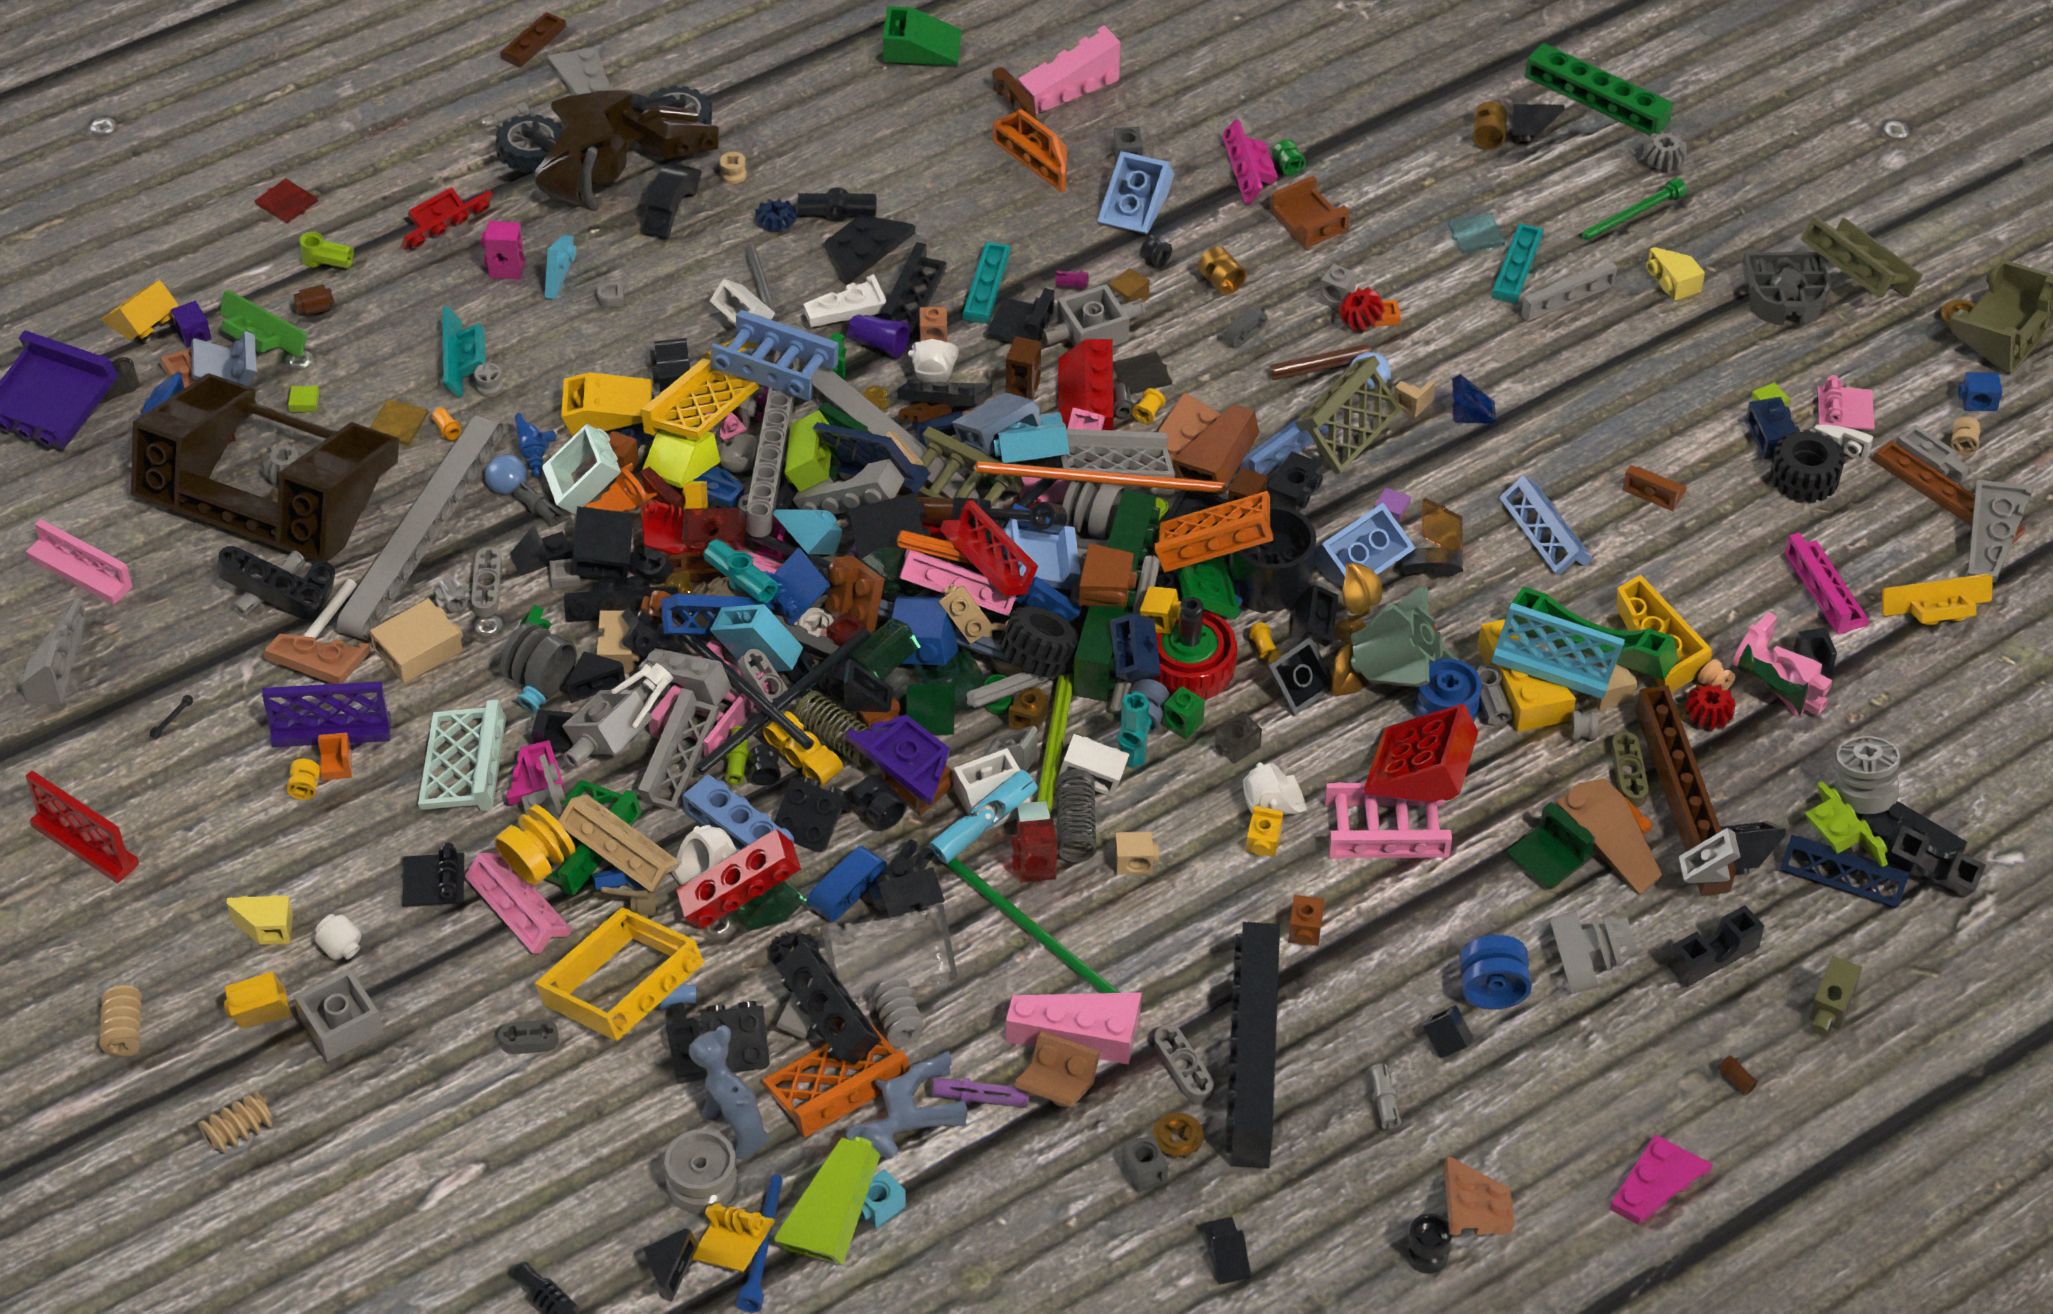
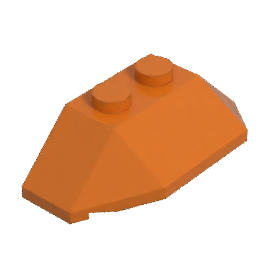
M1022 109L993 122V142L1060 193L1065 192L1067 146L1055 133Z

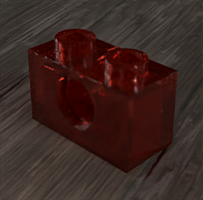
M685 508L682 542L688 550L699 554L704 553L709 543L715 539L725 542L734 550H744L746 517L740 508ZM719 528L715 535L709 536L712 529Z
M1053 819L1017 822V834L1012 835L1013 853L1011 858L1013 871H1019L1020 883L1055 880L1057 871V839Z

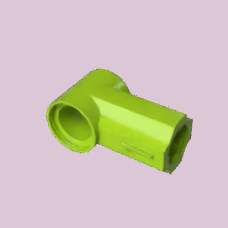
M307 232L300 237L301 260L304 265L317 267L324 263L347 269L350 268L354 256V247L324 241L323 236L317 232Z

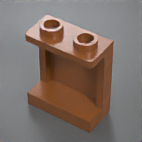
M1314 176L1279 189L1271 195L1270 213L1305 249L1346 232L1349 227L1350 211L1344 205L1335 209L1317 191V179Z

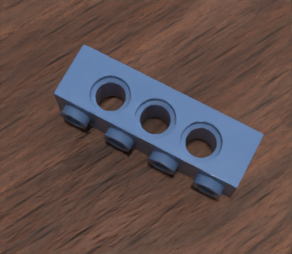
M709 774L683 794L684 813L701 826L710 825L711 827L723 829L731 838L738 851L776 828L788 837L794 845V838L787 829H781L772 822L766 813L757 811L750 805L747 799L737 796L729 790L723 781H717Z

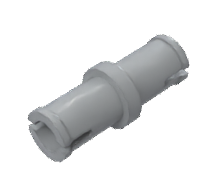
M1382 1064L1374 1065L1368 1069L1374 1091L1372 1100L1378 1107L1381 1127L1384 1129L1386 1127L1387 1129H1394L1400 1126L1402 1122L1396 1105L1397 1091L1392 1088L1388 1066Z

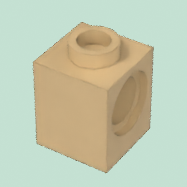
M1152 831L1116 833L1115 858L1117 875L1153 874V863L1159 861L1158 843H1153Z

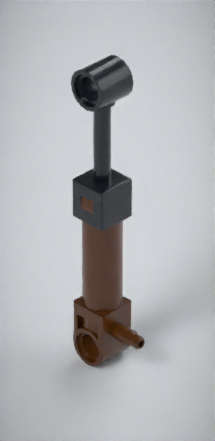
M916 496L918 502H924L927 517L922 518L923 524L942 525L945 520H959L966 501L972 500L992 520L1010 521V519H1016L1017 521L1031 522L1032 526L1036 529L1049 532H1058L1067 523L1065 508L1049 502H1038L1031 510L991 508L990 500L980 498ZM1048 511L1051 512V520L1049 521V523L1046 522V514L1048 513ZM972 514L968 523L973 528H976L975 516Z

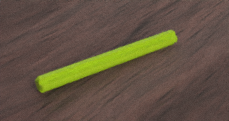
M1070 673L1058 676L1036 801H1046L1049 814L1052 812L1074 684V677Z

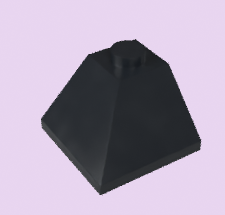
M1513 104L1507 107L1510 136H1515L1516 141H1532V137L1538 136L1565 110V105Z
M1311 636L1291 638L1271 652L1266 667L1292 716L1297 715L1331 691L1332 676Z
M1769 821L1720 826L1722 831L1729 828L1736 835L1740 858L1733 861L1736 869L1735 875L1750 873V868H1759L1786 835V828Z

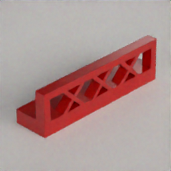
M973 500L966 501L959 520L943 521L940 531L1004 596L1027 594L1038 565ZM972 514L975 516L976 528H973L968 523ZM986 529L991 532L993 543L991 545L987 542ZM1003 545L1008 550L1009 561L1003 558ZM1018 562H1021L1026 567L1023 577L1020 575Z

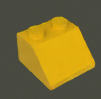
M158 280L138 291L101 318L104 324L129 340L137 336L143 339L154 331L152 326L159 321L162 325L171 319L170 309L176 308L179 305L161 280Z

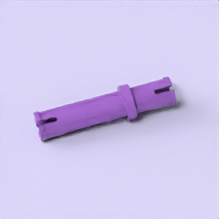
M935 1077L933 1097L960 1099L961 1101L964 1100L966 1104L968 1101L1028 1107L1029 1095L1016 1087L971 1082L970 1078H964L962 1081ZM951 1088L975 1090L978 1093L951 1090ZM984 1092L1008 1094V1095H1012V1096H1011V1097H1005V1096L989 1095V1094H984Z

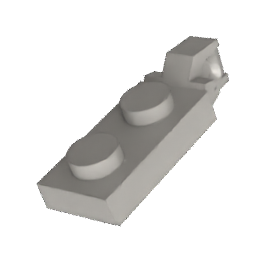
M1912 426L1897 438V445L1943 475H1947L1949 479L1958 484L1966 480L1969 467L1963 464L1957 457L1958 452L1919 426Z

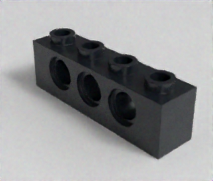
M802 942L776 966L782 976L780 978L781 983L788 991L795 994L798 999L796 1001L797 1006L804 1014L811 1017L814 1022L812 1024L813 1029L830 1044L828 1050L839 1062L843 1060L855 1065L882 1040L817 948ZM812 978V983H811V985L808 987V983H809L810 979ZM828 1001V1006L824 1010V1005ZM845 1023L844 1029L840 1033V1028Z

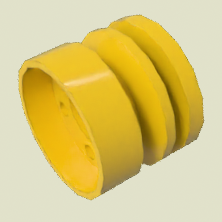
M534 804L527 810V815L522 814L518 817V824L521 830L514 825H509L494 838V844L508 865L530 885L536 886L552 873L548 860L559 866L564 862V857L568 858L576 851L572 839L559 821L544 808Z

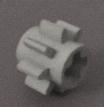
M457 577L444 578L439 582L438 588L434 589L438 605L441 608L447 606L449 612L462 610L466 607L468 600L471 599L470 588L466 580L459 582Z

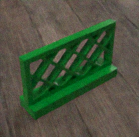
M580 780L567 795L566 801L561 802V805L568 804L570 799L581 796L585 791L593 794L594 798L592 799L599 804L615 802L608 810L630 826L642 814L636 793L626 790L623 794L584 780ZM570 835L573 843L580 842L576 837ZM583 842L570 857H564L565 863L558 872L552 871L545 878L562 885L564 892L573 896L605 859Z

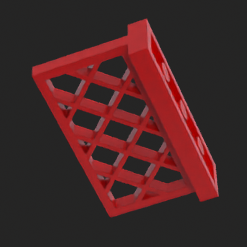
M33 770L25 776L37 814L30 819L32 828L117 884L139 865L138 858L125 849L120 829L117 825Z

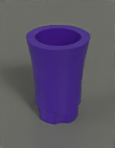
M859 314L851 318L848 330L849 339L883 351L895 358H899L905 351L910 335L908 322L892 321Z

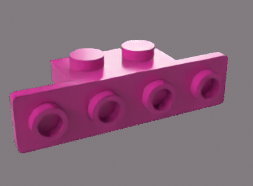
M1234 119L1231 125L1225 129L1222 138L1244 203L1250 205L1263 189L1261 181L1273 185L1278 176L1266 143L1259 139L1255 140L1246 137L1241 122Z

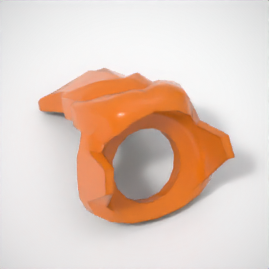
M630 463L620 469L621 473L616 477V482L609 487V491L602 494L598 501L587 503L585 507L629 513L655 497L657 493L648 494L645 492L639 481L630 472L633 469V463Z

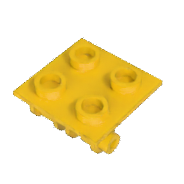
M720 1203L709 1205L706 1208L705 1215L709 1218L711 1225L698 1243L699 1246L692 1260L744 1272L775 1220L763 1217L758 1212L748 1213L744 1209H737L732 1206L726 1208Z

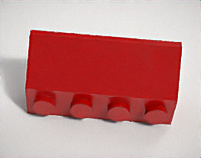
M1085 339L1058 358V412L1061 413L1062 423H1065L1066 429L1068 428L1073 408L1105 416L1102 430L1113 431V339Z

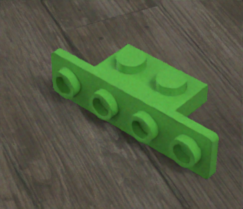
M230 290L224 291L220 314L228 319L222 321V331L231 335V338L237 341L240 340L244 331L255 334L256 352H266L267 350L280 347L296 357L303 356L307 337L305 331Z

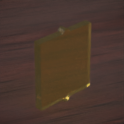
M387 399L370 428L398 437L399 444L409 446L428 416L429 411L428 409L412 406L409 402L401 403Z

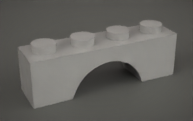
M887 459L869 463L856 476L839 484H835L829 476L827 480L799 492L798 490L793 501L800 510H827L834 515L849 512L848 509L895 498L905 479L893 462Z

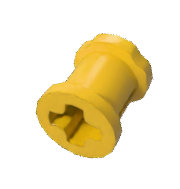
M1149 388L1143 392L1141 402L1132 409L1134 418L1146 425L1153 423L1158 409L1163 408L1166 403L1165 397L1160 391Z

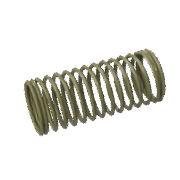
M817 691L809 692L800 700L794 715L804 725L806 730L815 734V736L839 751V753L844 754L845 757L854 761L860 767L867 766L872 762L869 758L859 762L865 755L860 756L861 752L855 747L851 749L852 745L850 743L846 746V739L841 742L843 736L853 724L854 730L859 727L858 732L871 728L866 727L864 723L861 724V721L851 717V714L846 713L841 707H837L835 703L827 700L825 696L822 697V694ZM818 696V699L808 708L804 719L801 720L806 705L812 698ZM823 704H825L824 708H823L822 711L819 713V715L817 716V718L812 722L813 718L815 717V715H816L817 712L819 711L820 707H821ZM815 705V708H814L813 711L809 714L810 710H811L812 707ZM830 707L828 713L824 716L821 723L817 725L818 720L822 717L825 710ZM834 711L833 716L829 719L826 726L823 729H821L823 723L827 720L830 713ZM839 714V717L833 724L832 728L826 733L828 727L833 722L834 718ZM844 717V721L842 722V724L839 726L837 731L831 736L833 730L838 725L839 721ZM847 721H849L848 726L844 729L841 736L837 738V735L843 728L844 724Z

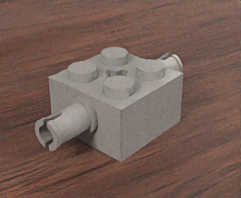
M1107 284L1058 299L1059 325L1042 329V340L1046 346L1065 339L1070 341L1073 347L1085 339H1113V346L1129 341V319L1145 315V307L1141 299L1120 305Z
M640 682L633 690H621L617 694H612V690H600L562 725L574 744L563 754V758L569 766L577 768L590 754L617 755L626 748L625 744L645 730V726L653 719L649 711L637 728L634 729L632 727L633 722L644 707V703L652 693L643 682Z

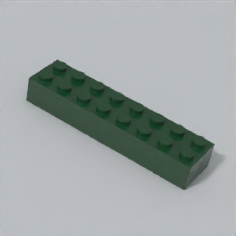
M1124 490L1122 492L1107 547L1134 553L1133 572H1137L1135 589L1129 590L1126 607L1089 606L1074 657L1073 696L1107 702L1110 691L1115 689L1117 676L1115 674L1110 621L1132 613L1144 558L1146 556L1153 557L1154 548L1151 545L1158 541L1159 527H1155V525H1158L1160 508H1156V496Z

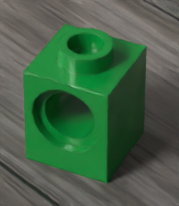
M1181 686L1164 703L1163 726L1187 740L1204 723L1205 700Z

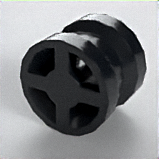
M1151 235L1144 241L1140 250V257L1147 261L1151 260L1156 267H1163L1172 254V245L1167 242L1162 243L1159 237Z

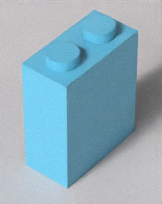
M764 604L721 607L710 629L737 660L748 650L758 649L766 655L776 671L793 670L803 649V646ZM755 660L748 662L751 667L757 665Z

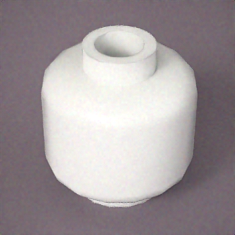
M331 914L317 925L315 941L332 960H339L343 957L350 959L359 951L360 946L358 943L362 937L361 932L347 916Z

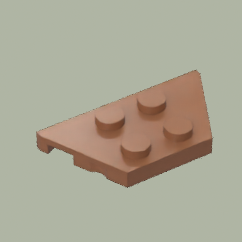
M1447 1156L1443 1165L1449 1233L1460 1235L1462 1228H1474L1473 1232L1476 1235H1487L1489 1233L1511 1234L1515 1222L1510 1188Z

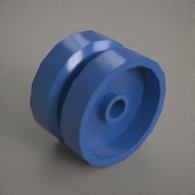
M1451 658L1438 659L1434 663L1429 664V684L1416 687L1417 693L1414 702L1416 717L1464 703L1475 722L1482 689L1479 674L1467 663Z
M1488 935L1476 938L1467 943L1461 950L1459 959L1461 973L1463 974L1462 987L1463 995L1467 1002L1475 1007L1498 1010L1513 1007L1523 1002L1531 994L1532 982L1531 974L1528 970V950L1524 943L1517 938L1507 935Z

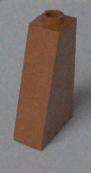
M1235 404L1229 407L1173 458L1177 478L1225 482L1227 487L1260 433L1255 411Z

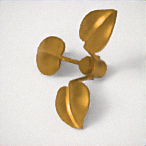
M1346 563V576L1342 592L1343 603L1346 609L1356 615H1349L1348 619H1340L1335 626V635L1340 641H1345V646L1338 652L1334 663L1331 685L1333 696L1359 692L1369 682L1362 672L1357 673L1352 667L1351 658L1354 656L1351 634L1367 626L1362 620L1358 619L1370 614V607L1376 606L1381 602L1383 588L1380 578L1373 570L1356 563ZM1432 624L1434 632L1437 633L1435 624Z

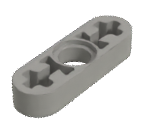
M484 547L476 553L471 602L474 614L481 618L493 616L499 607L502 558L500 551L495 547ZM488 559H491V568H486ZM489 578L494 580L491 585L484 586L480 584L483 579ZM483 596H488L486 605H483Z
M750 649L738 659V668L745 680L770 703L788 690L762 651ZM755 660L757 665L751 667L748 662ZM763 672L765 675L758 679L757 675ZM764 681H769L774 685V695H770L764 690ZM794 699L784 709L787 708L789 712L794 714L798 703Z
M1164 1025L1158 1028L1155 1032L1154 1048L1186 1098L1196 1104L1208 1102L1213 1096L1214 1081L1183 1033L1173 1025ZM1164 1038H1167L1169 1041H1173V1040H1174V1046H1173V1047H1174V1050H1175V1051H1174L1173 1053H1172V1046L1170 1045V1043H1169L1168 1041H1164V1042H1163V1039H1164ZM1180 1059H1186L1192 1063V1066L1189 1069H1180L1175 1063ZM1194 1076L1197 1085L1200 1088L1205 1087V1090L1201 1091L1199 1088H1194Z

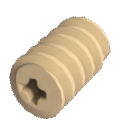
M129 985L114 986L106 990L102 995L99 1045L105 1053L111 1056L129 1057L138 1053L140 1049L139 1031L141 1024L139 1021L141 1019L142 994L135 987Z
M256 1090L254 1092L255 1099L250 1095L244 1096V1106L240 1102L235 1101L232 1103V1111L228 1108L221 1109V1118L216 1114L210 1115V1125L202 1120L198 1123L204 1139L213 1151L218 1148L222 1153L226 1154V1143L228 1141L234 1147H238L237 1136L239 1135L246 1141H249V1129L254 1130L258 1135L261 1134L260 1123L262 1122L269 1128L273 1127L270 1111Z

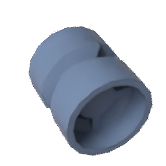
M1141 679L1135 682L1131 694L1135 691L1143 693L1149 701V717L1152 724L1148 734H1153L1159 728L1163 717L1164 703L1169 699V692L1164 685L1155 680Z

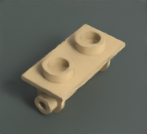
M950 584L944 589L945 597L939 600V602L970 644L994 629V626L963 585L955 587L954 584Z

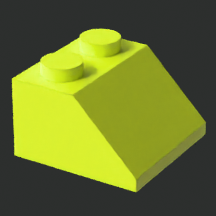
M660 430L656 433L643 467V474L683 488L686 483L695 480L720 463L714 433L707 432L698 440Z

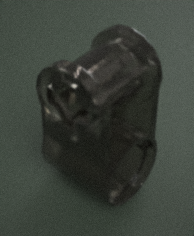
M121 357L112 361L119 376L99 403H106L111 399L131 393L139 387V378L134 363L130 358Z

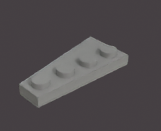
M597 47L547 56L548 64L551 68H555L558 77L562 82L565 81L572 95L611 90Z
M1977 480L1968 576L1990 574L1993 577V582H1997L2033 493V485Z

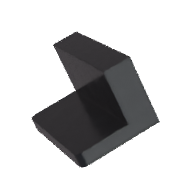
M1315 584L1304 592L1296 601L1291 638L1311 636L1314 642L1327 647L1333 639L1338 594Z

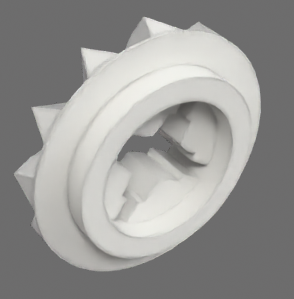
M809 608L795 623V625L804 627L808 630L809 634L816 637L825 636L832 639V637L838 636L839 620L827 612L825 608ZM821 622V628L812 631V628H815Z

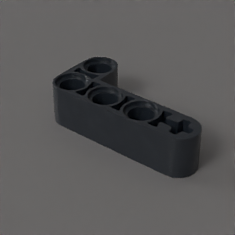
M235 546L222 548L217 561V574L219 578L304 619H312L319 614L332 592L336 574L333 565L329 562L318 561L311 566L303 579ZM253 574H258V575H260V576H262V577H261V578H253L251 575H253ZM317 577H323V578H325V579H327V580H326V581H319V580H317L316 578H317ZM277 587H286L288 590L281 591ZM304 599H310V600H312V601H314V602H313V603H306V602H304L303 600H304Z

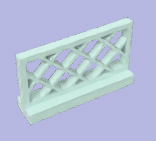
M499 700L487 701L486 708L433 712L418 801L420 810L478 805L480 811L493 810L506 716ZM482 718V722L473 729L467 725L473 719ZM443 721L455 722L446 731L440 729V723ZM462 728L467 734L457 742L454 741L451 736ZM476 739L479 744L470 752L463 748L470 741ZM447 741L452 746L440 755L436 752V748ZM459 751L464 756L452 765L447 760ZM471 761L475 768L464 775L459 770ZM443 764L448 769L436 778L432 775V771ZM455 774L460 780L448 788L443 783ZM466 785L472 788L471 795H456ZM439 787L444 791L439 797L428 799L429 794Z

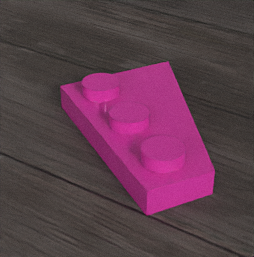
M1655 1134L1611 1202L1610 1210L1639 1225L1665 1206L1667 1201L1678 1192L1682 1193L1689 1188L1691 1183L1698 1177H1704L1708 1174L1713 1164Z

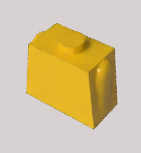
M273 971L225 986L227 1000H224L226 1013L228 1018H233L242 1029L292 1017L286 988Z

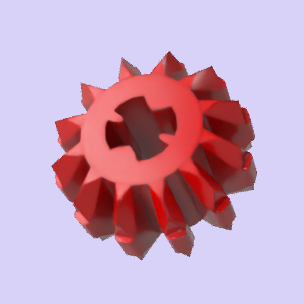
M1358 287L1356 292H1348V297L1341 299L1342 304L1338 307L1341 320L1347 328H1351L1354 332L1360 329L1366 332L1368 327H1375L1376 321L1383 320L1382 314L1385 312V306L1379 293L1371 290L1369 287L1363 290Z
M1710 682L1705 687L1697 684L1696 688L1690 690V693L1687 695L1685 714L1689 716L1690 723H1698L1699 729L1708 727L1712 732L1715 727L1723 730L1726 724L1730 723L1734 717L1735 699L1731 697V690H1722L1721 684L1717 687L1712 686Z

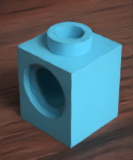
M883 1169L873 1177L859 1217L863 1221L868 1220L875 1229L906 1207L905 1189L886 1169ZM881 1199L882 1201L874 1202L873 1200Z

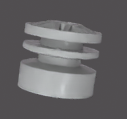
M1071 481L1062 506L1067 512L1066 526L1075 527V532L1082 533L1088 526L1089 536L1109 540L1123 490L1127 491L1126 486L1103 483L1099 489L1100 483Z
M1873 736L1855 737L1842 743L1836 752L1837 775L1835 777V789L1839 793L1842 802L1845 805L1850 804L1856 813L1877 814L1889 810L1893 804H1896L1899 797L1898 775L1900 772V754L1898 748L1883 738Z

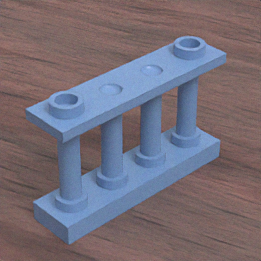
M740 310L736 315V337L729 346L724 347L715 343L712 344L711 368L809 401L812 398V375L819 366L832 370L838 364L839 343ZM746 341L760 345L752 356L738 352ZM771 349L784 353L777 364L763 360ZM795 357L809 361L801 373L787 368Z

